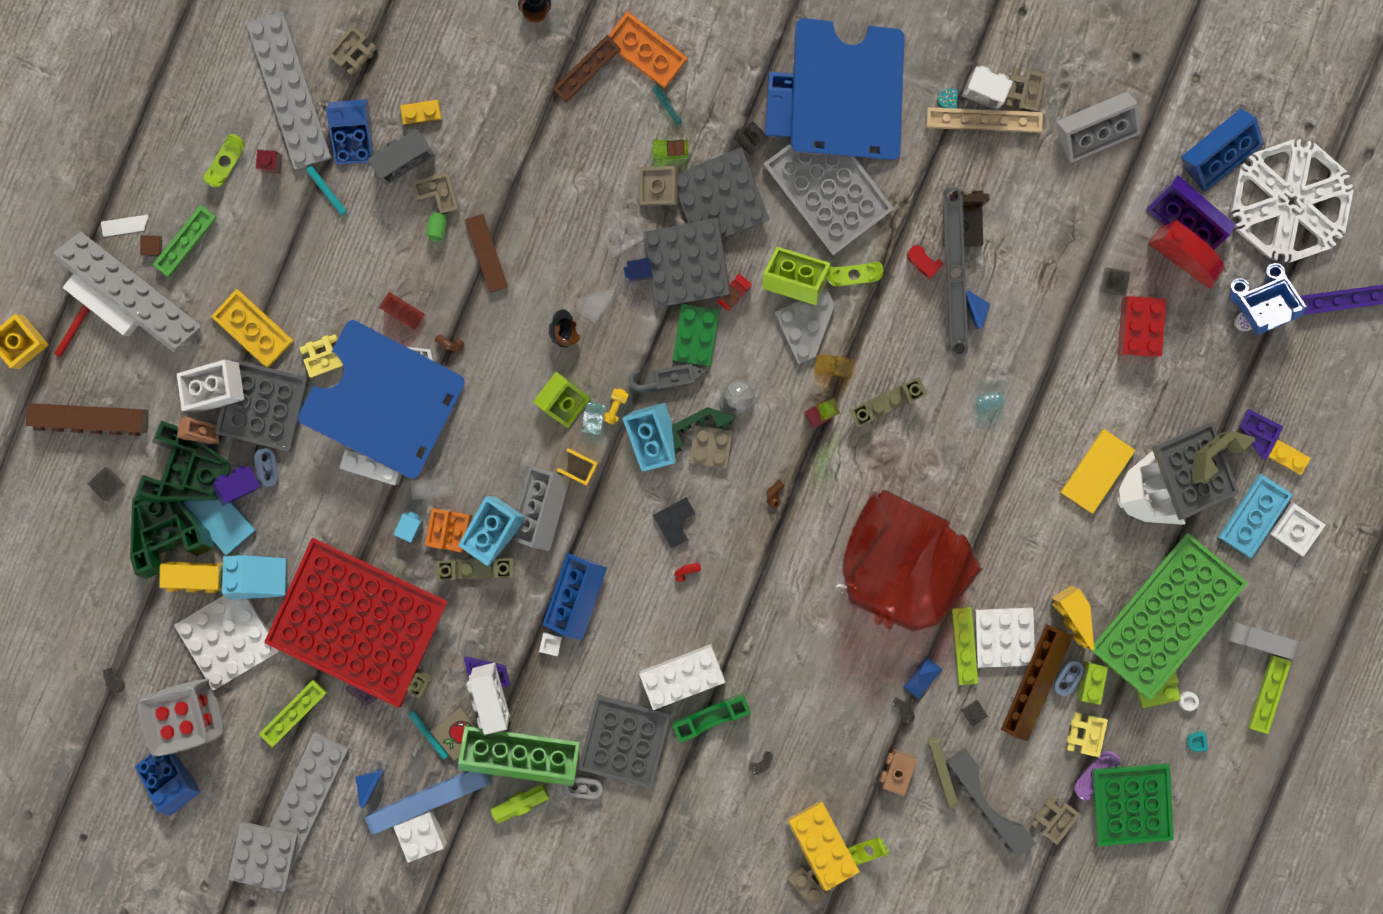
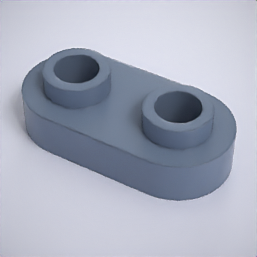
M269 448L259 449L254 455L257 480L261 486H273L278 480L275 454Z
M1070 660L1064 665L1053 683V688L1057 694L1068 696L1073 692L1084 675V666L1080 662ZM1072 666L1076 667V671L1074 673L1070 672V668ZM1065 682V688L1061 689L1060 684Z

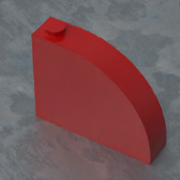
M1177 220L1159 228L1148 242V245L1208 289L1214 286L1225 271L1224 263L1218 254L1204 240Z

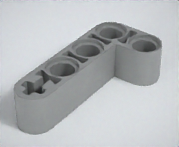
M1227 620L1222 635L1223 639L1292 660L1295 659L1299 646V641Z

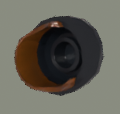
M519 0L518 7L527 21L538 23L545 19L551 9V0Z
M565 309L556 311L552 322L549 324L548 334L554 344L567 348L580 340V335L576 331V322L573 321L570 312Z

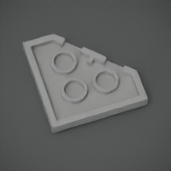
M827 288L823 290L817 305L797 301L774 312L798 364L817 355L835 306Z

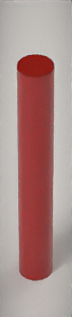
M84 304L56 349L55 355L62 357L90 310Z

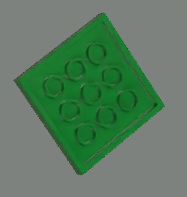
M1160 763L1092 769L1097 846L1174 840L1170 764Z

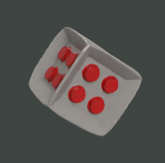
M209 679L172 686L159 692L147 694L138 700L140 722L152 756H161L187 750L206 742H211L222 735L221 713L215 691L212 690L208 683Z

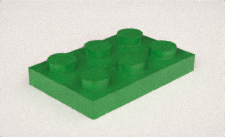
M687 304L681 305L672 361L710 367L720 310Z

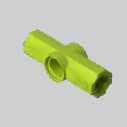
M541 783L525 792L521 791L514 794L509 800L491 808V813L494 820L499 824L514 816L525 814L532 807L548 800L550 797L546 787Z

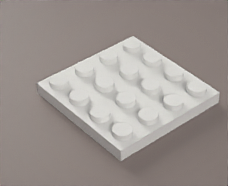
M223 595L174 625L206 679H209L208 683L213 691L280 651L264 643L269 630L250 599L228 600Z

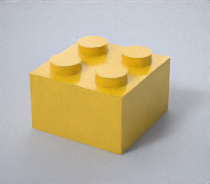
M14 314L0 326V357L12 369H21L49 345L24 315Z

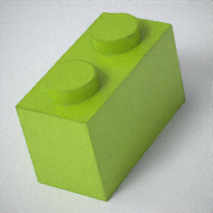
M1084 660V675L1080 679L1076 698L1084 702L1101 705L1108 667L1104 664Z

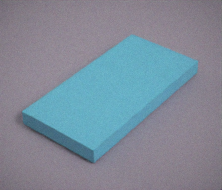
M1258 474L1217 538L1251 559L1293 494L1264 475Z
M219 500L183 501L209 530L211 539L225 555L230 554L256 531L232 502L222 507Z

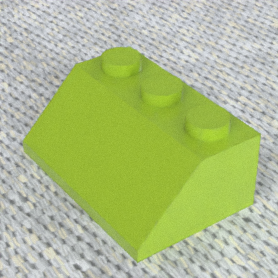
M776 247L763 272L762 289L817 305L824 290L831 263Z

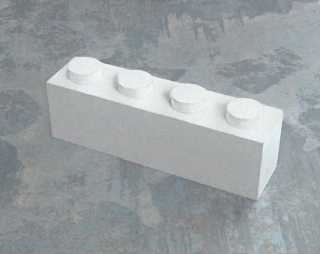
M75 274L62 287L122 335L130 337L138 327L136 322Z

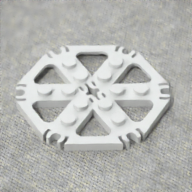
M1293 139L1251 154L1252 156L1247 157L1251 165L1247 166L1245 163L1240 165L1241 168L1237 172L1230 212L1238 211L1230 216L1231 218L1238 217L1240 220L1235 227L1243 226V228L1236 231L1269 260L1276 261L1278 255H1282V263L1287 261L1290 263L1331 249L1332 247L1330 246H1335L1336 243L1332 239L1333 236L1341 239L1343 234H1345L1354 191L1346 192L1353 185L1346 186L1344 184V180L1350 176H1340L1342 173L1347 172L1317 144H1311V141H1307L1304 148L1301 147V139L1296 141ZM1280 152H1286L1289 155L1285 180L1264 163L1266 157ZM1311 158H1316L1330 170L1331 175L1328 179L1306 186ZM1251 180L1271 198L1249 206L1242 205L1241 196L1244 182ZM1294 197L1295 200L1293 202L1295 203V205H1289L1288 198ZM1332 197L1339 198L1340 208L1337 221L1335 223L1331 222L1312 204ZM1277 216L1273 241L1270 245H1265L1251 233V226ZM1298 222L1317 238L1315 246L1301 251L1293 249Z

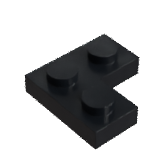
M687 497L653 515L671 549L688 540L679 524L681 521L696 514Z

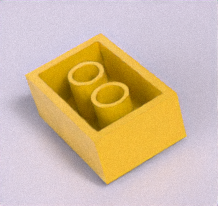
M168 562L160 564L159 588H166V591L169 592L184 589L185 592H198L205 589V593H217V591H222L223 563Z

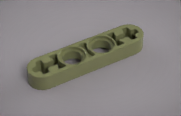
M937 736L927 738L949 810L959 807Z

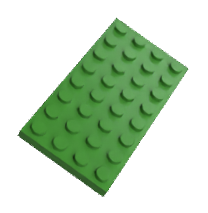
M1185 533L1094 642V650L1091 652L1144 697L1152 700L1246 587L1248 582L1189 533Z

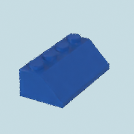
M1239 109L1181 156L1185 170L1203 192L1210 189L1264 145L1257 118L1243 109Z
M567 553L543 626L565 637L583 640L607 567Z

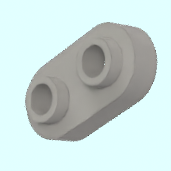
M575 777L574 783L578 785L577 789H573L568 785L564 786L567 795L577 798L597 799L603 791L602 783L593 778ZM595 785L597 790L592 791L590 786Z

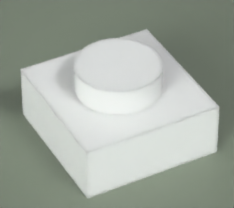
M543 633L539 652L558 656L562 636Z

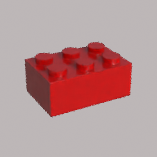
M1136 296L1122 298L1118 355L1150 358L1162 357L1166 299Z

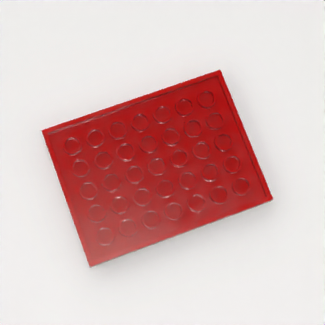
M311 538L264 643L397 708H401L408 693L407 689L419 669L449 601L327 543Z

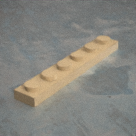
M927 107L926 128L1042 132L1043 112Z

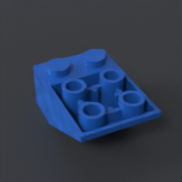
M769 72L765 136L791 137L793 73Z
M368 99L329 102L326 107L335 164L369 162L367 159L373 153V141Z
M174 753L161 756H152L150 754L135 766L157 812L171 816L200 793L194 778Z

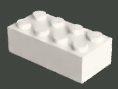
M711 644L644 669L639 674L653 710L725 683V678Z

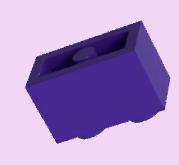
M243 466L238 467L232 471L233 474L229 476L224 474L215 479L216 482H214L212 488L222 507L261 487L250 466L246 468Z

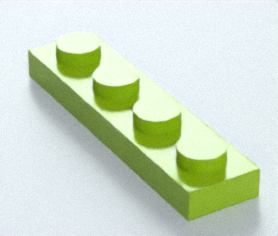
M972 607L951 608L958 685L978 684Z
M1274 655L1270 656L1248 728L1269 734L1292 661Z
M313 679L259 735L271 747H274L328 692Z

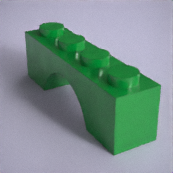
M742 692L672 722V726L679 743L698 736L713 726L727 721H734L751 714V710Z

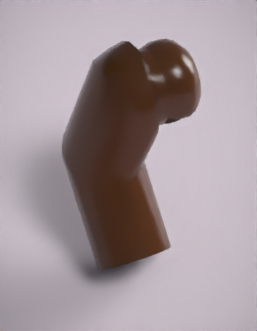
M438 334L434 340L445 350L459 352L464 346V342L456 338L454 343H452L441 334Z
M779 479L766 492L767 504L772 508L780 506L778 493L785 487Z

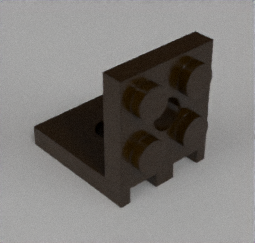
M983 190L972 191V194H964V191H961L963 222L968 225L967 232H964V247L983 246L982 207L989 202V193H984ZM953 191L947 197L949 201L957 199V191ZM943 209V232H944V209Z

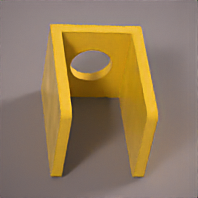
M567 448V452L594 465L586 481L561 468H557L556 471L587 486L599 463Z

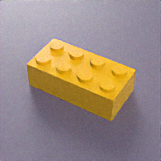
M819 801L786 819L823 890L827 891L859 873L823 802Z

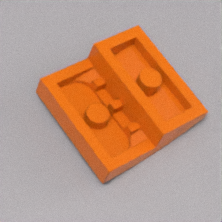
M431 508L425 546L466 553L458 544L471 523L472 515Z

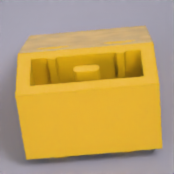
M1069 586L1052 598L1054 601L1052 605L1058 614L1061 613L1065 618L1063 620L1065 626L1074 632L1075 636L1073 638L1076 643L1092 651L1094 650L1090 604L1080 589Z

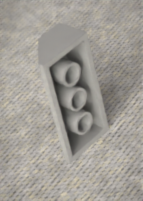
M1128 92L1056 121L1058 136L1070 163L1141 134L1138 102Z
M530 465L517 509L525 518L511 540L532 548L550 551L570 477Z

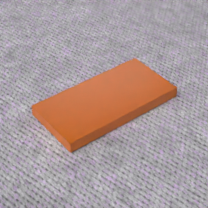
M628 11L609 34L611 39L621 48L618 54L663 89H666L688 60V57Z

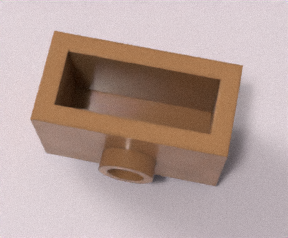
M893 749L886 759V764H888L886 771H882L879 782H881L882 788L905 796L917 763L916 757Z

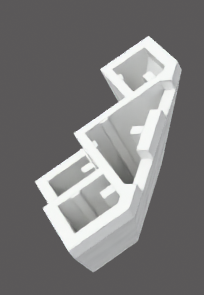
M1152 451L1128 471L1119 488V506L1124 508L1128 515L1144 522L1186 524L1185 519L1178 520Z

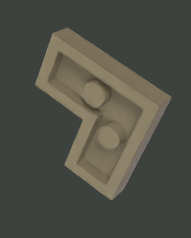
M449 172L411 182L416 201L435 197L440 214L459 210Z

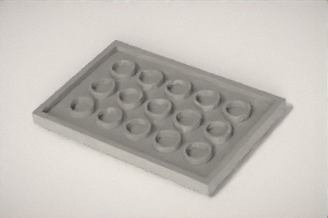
M814 142L813 148L823 149V142ZM790 143L763 164L832 256L894 210L855 157L797 152L792 149Z

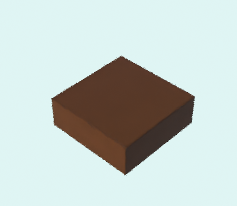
M141 235L140 255L160 256L162 253V236Z

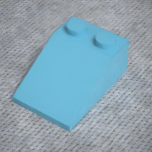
M665 403L632 411L622 418L642 472L676 463L672 424Z
M486 496L458 546L485 565L490 566L516 534L525 516L499 498Z
M246 555L224 556L222 594L228 600L286 596L287 559Z

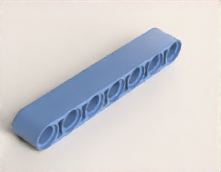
M465 771L365 815L364 818L371 834H376L485 787L493 781L490 774Z

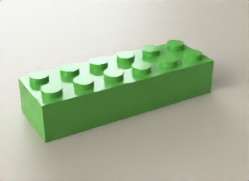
M465 726L458 769L574 786L580 742L504 731L484 735L483 729Z

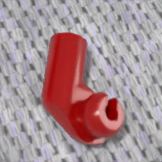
M700 563L686 564L676 570L674 573L676 582L685 581V574L700 572Z

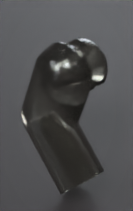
M112 667L102 670L106 687L116 692L124 690L125 683L114 677Z
M895 697L892 706L902 710V721L905 724H910L915 718L911 704Z
M765 751L761 762L749 764V771L754 775L767 771L774 754Z

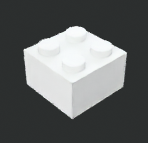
M977 66L968 79L962 97L993 110H998L1004 103L1013 81L1009 80V77L999 73L997 75L992 73L991 69L985 66Z
M434 809L394 826L408 863L444 849L447 844Z

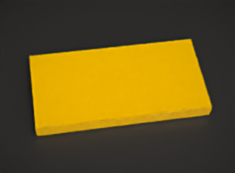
M236 289L211 316L264 367L270 368L294 342L290 336L239 289Z
M1102 429L1060 493L1093 514L1136 450L1105 429Z

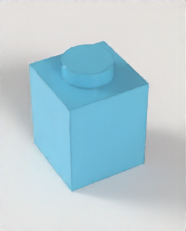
M409 511V514H402L394 535L408 542H414L423 523V520L419 519L420 515Z

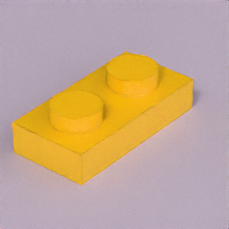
M439 100L400 105L404 126L442 120Z
M1278 439L1268 458L1298 475H1302L1311 459Z

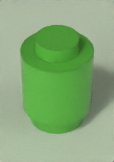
M431 213V217L428 218L425 236L429 237V241L439 243L440 240L445 239L448 223L446 215Z

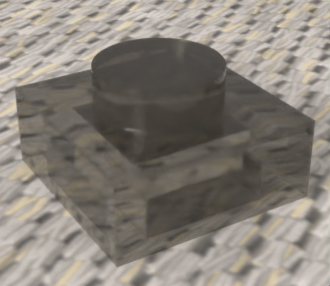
M977 699L961 709L972 727L988 717Z

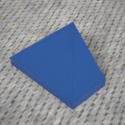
M967 291V308L975 329L983 327L990 303Z
M927 657L903 687L919 699L943 669Z
M383 769L356 776L360 807L364 808L367 805L384 772Z

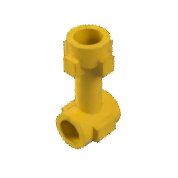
M620 388L613 389L610 399L614 401L609 413L605 412L604 414L605 422L614 425L618 421L619 417L616 414L621 403H626L629 395L625 390Z

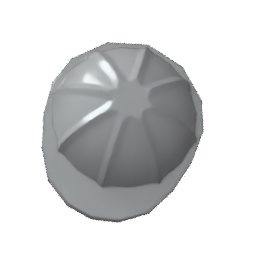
M734 380L729 382L723 389L719 399L720 406L727 414H742L752 407L755 401V392L747 382Z

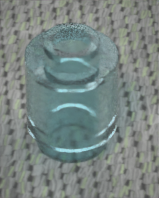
M999 390L982 393L976 397L979 412L984 411L985 413L1003 409V404H1006L1005 396Z

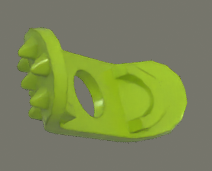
M235 134L228 135L214 161L204 174L203 180L209 186L220 187L241 156L245 143L239 136ZM222 156L230 158L231 163L228 167L220 165L219 160Z
M875 261L868 264L830 267L827 279L832 286L871 283L881 279L883 276V265L881 262ZM851 270L859 272L860 277L857 280L849 278L848 274Z
M880 837L847 848L856 866L889 855V849H886L887 846L883 844L884 840L880 839ZM866 846H870L873 849V855H869L866 852Z

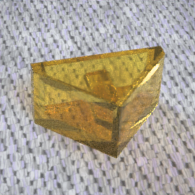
M817 354L814 373L852 379L855 359Z

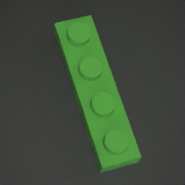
M200 205L153 265L167 277H171L217 217Z

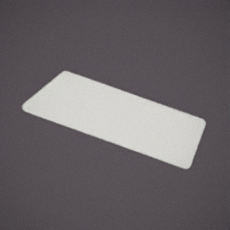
M148 215L101 222L103 236L144 231Z

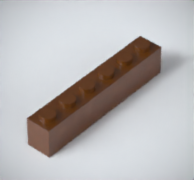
M27 403L26 426L33 427L34 431H45V427H50L53 432H64V428L71 429L72 433H83V429L90 430L91 434H102L103 430L110 431V435H122V431L129 432V436H141V432L148 433L149 410Z
M1048 624L1045 625L1000 730L1013 737L1028 741L1073 635Z

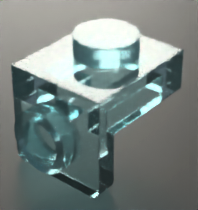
M587 403L582 425L583 432L601 434L606 406L599 403Z

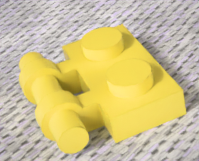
M336 334L332 336L326 335L321 340L316 342L310 341L305 346L300 347L302 355L308 352L310 355L309 358L303 360L310 378L343 366L340 359L331 352L333 349L332 343L338 340ZM325 346V352H322L320 354L316 353V349Z
M1075 712L1074 718L1070 722V725H1072L1070 736H1067L1066 740L1068 742L1067 750L1074 751L1077 744L1081 745L1080 753L1100 757L1108 720L1087 715L1086 722L1081 721L1082 713ZM1079 727L1084 728L1082 739L1077 738Z

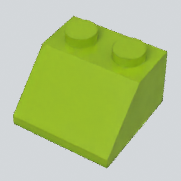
M555 372L533 403L569 428L591 398L558 372Z

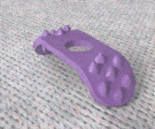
M1111 751L1103 752L1078 779L1074 789L1080 799L1088 801L1093 794L1092 769L1119 766L1121 759L1117 754Z

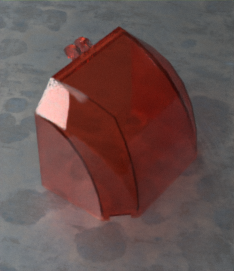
M882 490L881 493L873 492L862 509L848 539L842 566L850 604L874 614V622L877 625L883 624L884 628L891 629L894 624H897L912 632L939 625L983 569L967 537L963 534L959 536L949 527V521L887 490Z

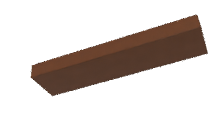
M607 34L552 89L567 103L621 48Z
M484 214L465 219L489 292L492 293L508 287Z

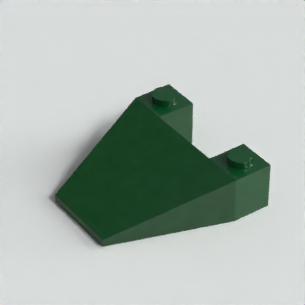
M160 421L152 443L170 449L161 479L157 480L142 475L139 478L133 497L151 503L219 500L212 485L216 482L215 479L224 474L227 476L231 463L202 442L178 438V426Z
M136 497L132 498L130 559L136 576L149 579L160 574V564L162 563L159 554L184 543L186 552L196 556L214 549L209 530L184 502L151 503Z

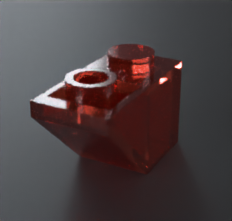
M388 292L379 306L381 310L416 330L425 316L423 312L391 292Z

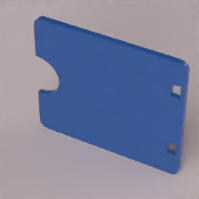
M801 18L796 22L791 147L794 151L895 160L900 156L905 38L904 33L900 29L868 26L864 39L859 44L849 45L838 38L834 30L833 21ZM814 142H823V149L813 148ZM878 147L879 154L869 153V148Z
M350 320L345 324L331 351L342 362L344 372L341 381L331 388L313 386L298 414V421L302 425L408 478H416L420 474L465 384V380L461 375L360 322ZM446 394L453 396L448 406L442 403ZM420 446L426 448L421 459L416 457Z

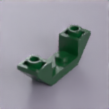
M706 407L673 424L672 433L675 454L682 451L680 447L683 446L677 431L680 430L683 433L691 429V424L697 421L698 424L709 420L708 415L710 414L717 428L721 426L722 429H725L733 424L734 416Z

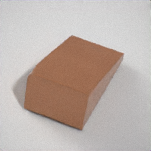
M184 417L178 422L177 437L181 439L218 445L220 435L215 434L217 426L215 424L190 417Z

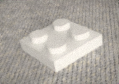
M1291 503L1270 535L1304 557L1325 527V524L1295 503Z

